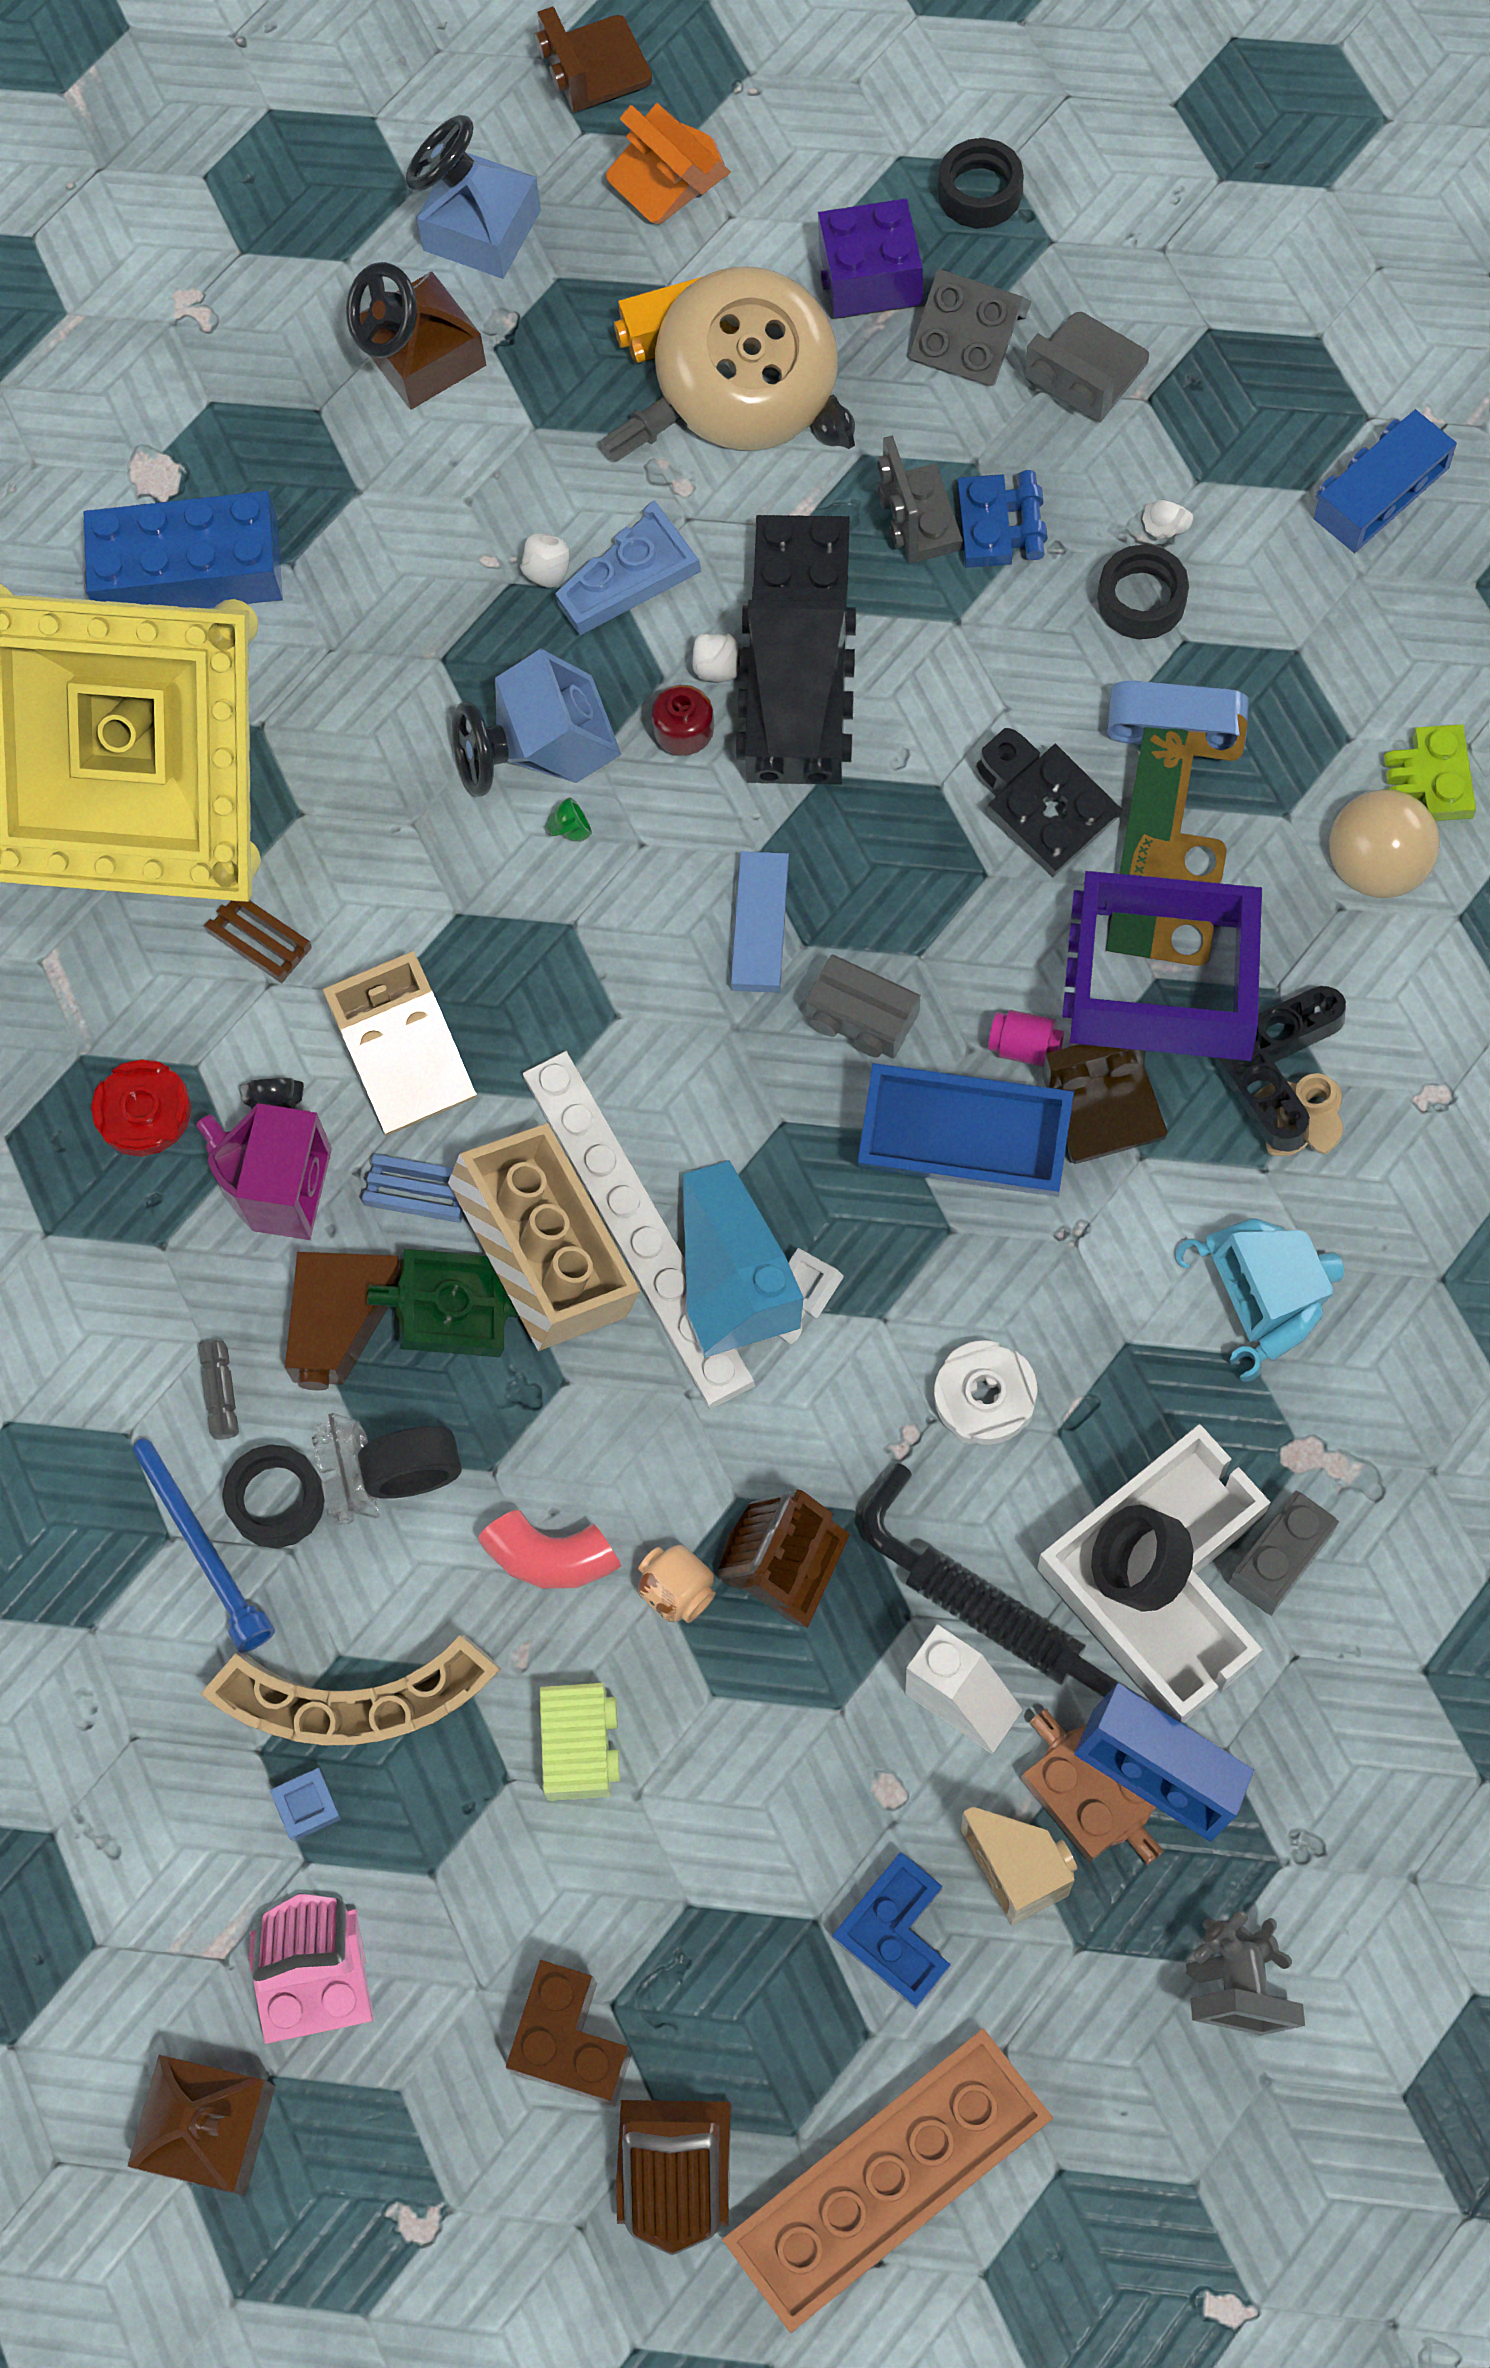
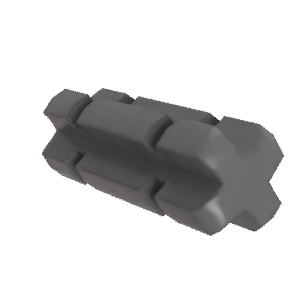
M220 1340L205 1342L199 1347L200 1364L204 1368L202 1379L206 1410L211 1414L207 1417L209 1433L214 1440L230 1439L238 1435L239 1428L237 1416H235V1412H232L236 1409L231 1370L227 1366L230 1364L228 1347L224 1341Z

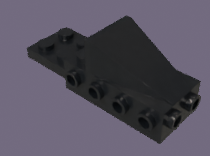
M756 515L752 600H748V605H743L742 634H750V647H741L740 676H748V689H739L738 718H746V732L737 731L736 760L745 761L747 783L842 785L843 762L852 763V734L844 733V720H853L854 691H845V678H854L855 649H846L847 636H856V607H847L850 516Z

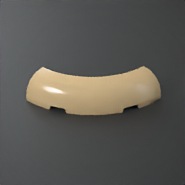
M459 1635L446 1650L431 1662L395 1682L375 1688L354 1691H328L292 1682L266 1669L249 1655L235 1653L201 1692V1695L220 1710L240 1722L275 1736L296 1742L319 1745H358L405 1735L438 1721L461 1707L480 1692L501 1669L470 1638Z

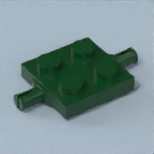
M404 1249L400 1256V1281L397 1287L372 1285L370 1283L366 1286L365 1305L395 1307L400 1321V1349L500 1358L504 1351V1325L508 1317L520 1318L488 1256Z

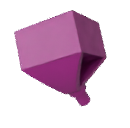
M258 1103L231 1132H224L213 1115L202 1118L196 1126L208 1143L206 1150L209 1153L208 1164L227 1201L244 1223L254 1232L311 1240L332 1151L317 1112Z

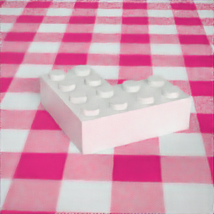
M1200 1424L1041 1553L1037 1569L1156 1707L1183 1724L1212 1701L1217 1690L1221 1693L1256 1664L1263 1651L1253 1637L1198 1577L1197 1573L1264 1518L1271 1502L1239 1467L1230 1474L1226 1487L1220 1482V1479L1226 1475L1231 1458ZM1140 1504L1180 1520L1189 1531L1194 1548L1192 1570L1183 1590L1173 1602L1159 1610L1141 1612L1105 1597L1095 1585L1091 1570L1092 1549L1100 1529L1113 1514L1126 1506ZM1154 1530L1142 1536L1130 1555L1127 1571L1130 1587L1140 1582L1152 1567L1157 1548Z

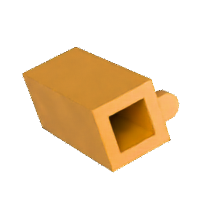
M699 278L618 301L620 320L614 321L616 337L620 348H629L634 364L655 358L657 337L667 311L676 298ZM726 320L720 321L721 330L727 334H734L739 329V326L734 327Z

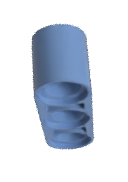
M1142 681L1118 682L1111 688L1107 734L1111 739L1118 742L1141 745L1144 727L1182 729L1206 733V740L1211 747L1217 750H1226L1232 747L1236 742L1237 736H1240L1237 714L1242 715L1248 724L1249 698L1244 693L1230 689Z

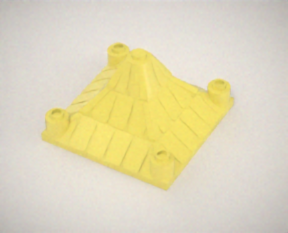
M0 584V882L245 902L250 900L253 896L252 879L260 869L261 858L258 849L250 841L249 644L257 635L259 624L257 615L249 605L243 601L231 599L224 600L213 609L26 595L18 596L12 595L9 589Z

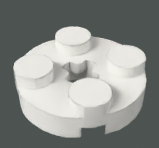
M989 1340L970 1342L954 1350L939 1370L934 1386L935 1407L941 1421L955 1434L957 1439L967 1444L991 1445L1013 1438L1031 1421L1037 1399L1036 1377L1025 1357L1016 1351L1013 1353L1007 1348L1000 1347V1343ZM986 1381L989 1388L998 1387L1000 1393L994 1396L993 1403L984 1404L982 1400L976 1401L972 1397V1394L977 1392L978 1382Z

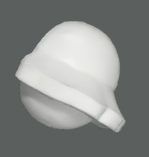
M1157 500L1154 504L1146 505L1142 520L1145 523L1146 532L1159 540L1186 532L1192 525L1193 514L1173 502Z

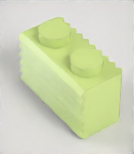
M604 1683L540 1687L543 1790L547 1800L611 1797V1782H620L621 1778L619 1750H609L608 1729H618L616 1697H607Z

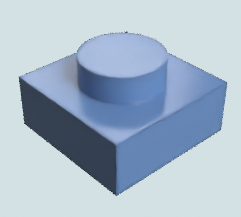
M316 1768L270 1790L288 1837L292 1842L342 1820L320 1768Z

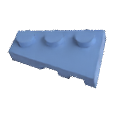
M655 500L643 510L644 517L632 529L626 526L614 537L615 545L602 557H593L555 593L558 606L579 635L596 628L702 572L699 559Z

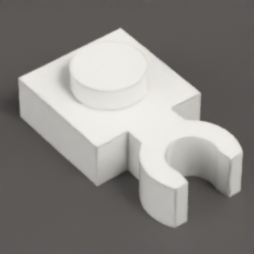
M798 1248L789 1261V1265L804 1297L802 1318L805 1313H808L817 1319L844 1276L837 1269ZM802 1321L800 1329L779 1336L790 1345L793 1344L802 1332Z

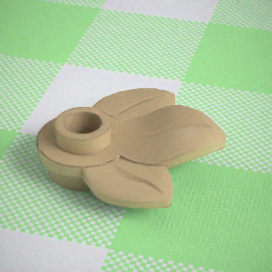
M1314 1073L1303 1077L1297 1084L1288 1082L1309 1114V1138L1305 1145L1298 1150L1290 1152L1276 1150L1266 1142L1267 1151L1270 1155L1291 1156L1303 1150L1308 1144L1317 1152L1326 1155L1341 1140L1343 1123L1337 1113L1342 1104L1340 1087L1328 1076ZM1270 1083L1259 1090L1254 1096L1261 1098L1270 1096L1274 1093L1275 1087ZM1313 1097L1325 1099L1324 1102L1319 1104L1308 1102ZM1280 1107L1276 1109L1278 1128L1285 1127L1289 1132L1295 1131V1124H1286L1280 1115Z

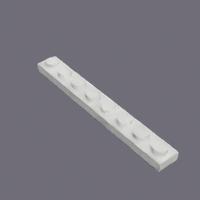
M567 1051L524 1072L523 1076L528 1088L709 1410L755 1387L754 1380L736 1349L704 1358L687 1318L685 1258Z

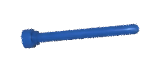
M145 1438L137 1440L133 1445V1452L230 1615L228 1624L231 1628L228 1631V1635L238 1652L245 1653L256 1649L274 1635L275 1629L264 1611H257L255 1606H248L152 1442Z

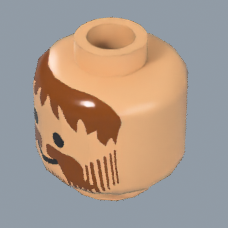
M675 1545L666 1551L656 1547L644 1558L638 1567V1570L643 1574L638 1584V1594L668 1622L675 1623L682 1619L687 1623L692 1622L708 1607L715 1597L716 1592L712 1589L715 1579L714 1573L683 1545Z

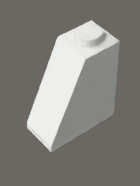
M938 1624L906 1669L905 1695L992 1755L1023 1711L984 1656Z

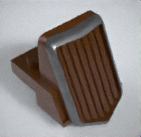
M797 1489L796 1492L752 1501L747 1505L729 1535L717 1575L719 1580L726 1585L746 1590L791 1623L808 1628L850 1534L831 1520L834 1515L831 1511L803 1490Z
M621 2100L616 2175L617 2224H625L631 2236L667 2254L675 2255L711 2239L718 2231L719 2226H729L731 2102Z

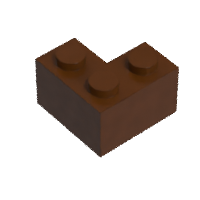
M540 1960L505 2068L513 2075L616 2107L632 2052L628 2046L582 2032L597 1982L591 1975Z

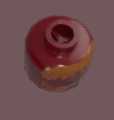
M679 684L668 687L658 695L653 703L651 718L656 741L661 747L674 755L681 756L692 755L704 749L713 737L715 726L713 708L706 694L692 685Z

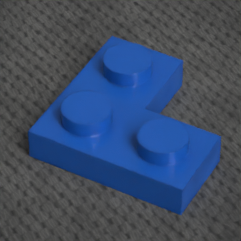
M900 1852L834 1932L832 1939L913 2008L917 2009L951 1967L948 1961L910 1930L942 1891L943 1886Z

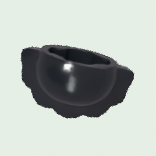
M834 394L830 395L826 406L813 421L814 433L818 440L827 446H843L851 449L855 446L853 436L855 432L854 418L851 412L839 403Z
M293 1078L252 1080L250 1083L240 1086L243 1103L251 1109L258 1103L294 1109L296 1104L302 1101L304 1090L303 1082L293 1080Z

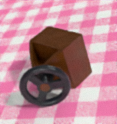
M378 262L365 267L354 279L346 302V319L349 332L356 345L371 357L410 410L487 366L481 333L433 271L411 283L404 271L396 265ZM382 277H388L394 281L399 290L397 292L385 291ZM369 286L371 302L369 308L360 313L362 295L366 287Z

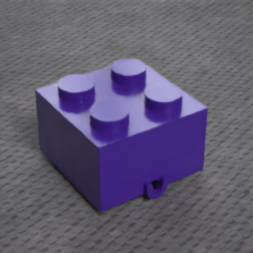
M907 198L818 212L819 250L824 269L820 271L823 290H828L834 318L923 305V266Z

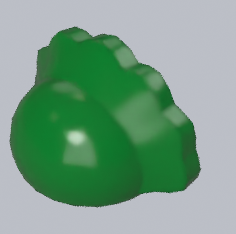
M571 797L562 801L548 817L549 821L546 824V828L552 836L563 835L570 841L581 842L592 834L585 814Z

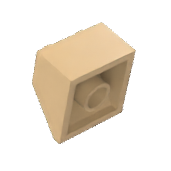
M976 1807L963 1811L960 1830L1011 1926L1069 1896L1075 1881L1073 1871L1078 1868L1069 1848L1062 1839L1055 1843L1048 1830Z

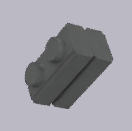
M832 954L822 969L819 979L816 980L805 1002L806 1018L811 1020L810 1024L815 1030L826 1036L835 1037L839 1033L854 1040L855 1047L868 1056L878 1058L882 1053L894 1059L907 1033H909L919 1015L921 995Z
M1296 1490L1283 1506L1281 1512L1277 1514L1236 1568L1229 1585L1262 1611L1272 1616L1331 1538L1339 1521L1303 1493Z

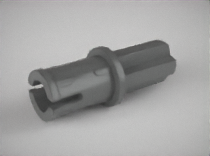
M663 397L642 412L639 410L632 412L629 421L601 440L602 449L609 459L618 462L644 443L653 444L656 442L659 433L683 418L671 404L668 405L665 397Z

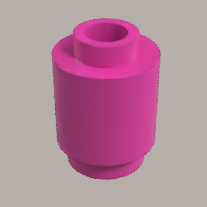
M1009 1010L1008 1014L997 1012L990 1031L988 1049L989 1051L999 1052V1057L1003 1059L1044 1067L1045 1054L1062 1049L1064 1031L1057 1030V1019L1015 1010Z

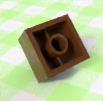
M158 2055L127 2167L246 2197L275 2085L263 2079Z

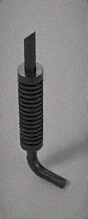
M896 1463L865 1505L862 1512V1530L868 1543L879 1554L881 1553L910 1572L906 1586L917 1593H921L924 1590L923 1597L929 1599L933 1596L932 1602L936 1605L941 1601V1608L946 1611L950 1607V1614L956 1616L959 1613L960 1621L964 1622L968 1619L967 1625L971 1628L978 1625L977 1632L981 1634L984 1630L987 1631L985 1637L988 1639L995 1636L994 1643L999 1645L1001 1642H1004L1003 1648L1008 1651L1012 1647V1654L1017 1657L1020 1653L1023 1654L1021 1657L1022 1661L1032 1660L1030 1666L1033 1668L1040 1665L1039 1672L1044 1674L1046 1671H1049L1048 1678L1059 1685H1063L1070 1675L1097 1694L1105 1697L1117 1683H1120L1081 1658L1086 1648L1084 1643L1074 1637L1068 1640V1633L1065 1631L1061 1635L1058 1634L1059 1627L1055 1625L1052 1629L1049 1628L1051 1622L1048 1620L1041 1623L1042 1616L1036 1614L1032 1617L1033 1611L1029 1608L1024 1612L1022 1610L1024 1605L1020 1602L1016 1606L1013 1605L1015 1599L1011 1596L1007 1600L1004 1599L1006 1593L1003 1591L996 1594L997 1587L992 1585L988 1589V1582L982 1580L979 1583V1576L976 1574L970 1577L971 1571L965 1568L963 1571H960L962 1565L957 1562L953 1566L952 1558L947 1557L943 1560L944 1553L931 1545L921 1555L893 1537L884 1525L886 1511L912 1476L911 1471L906 1466L900 1463Z

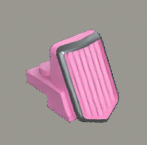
M299 1893L265 1912L259 1918L256 1930L250 1931L249 1961L265 2044L372 2022L374 2020L364 1966L367 1962L357 1909L347 1911L345 1903L338 1898Z

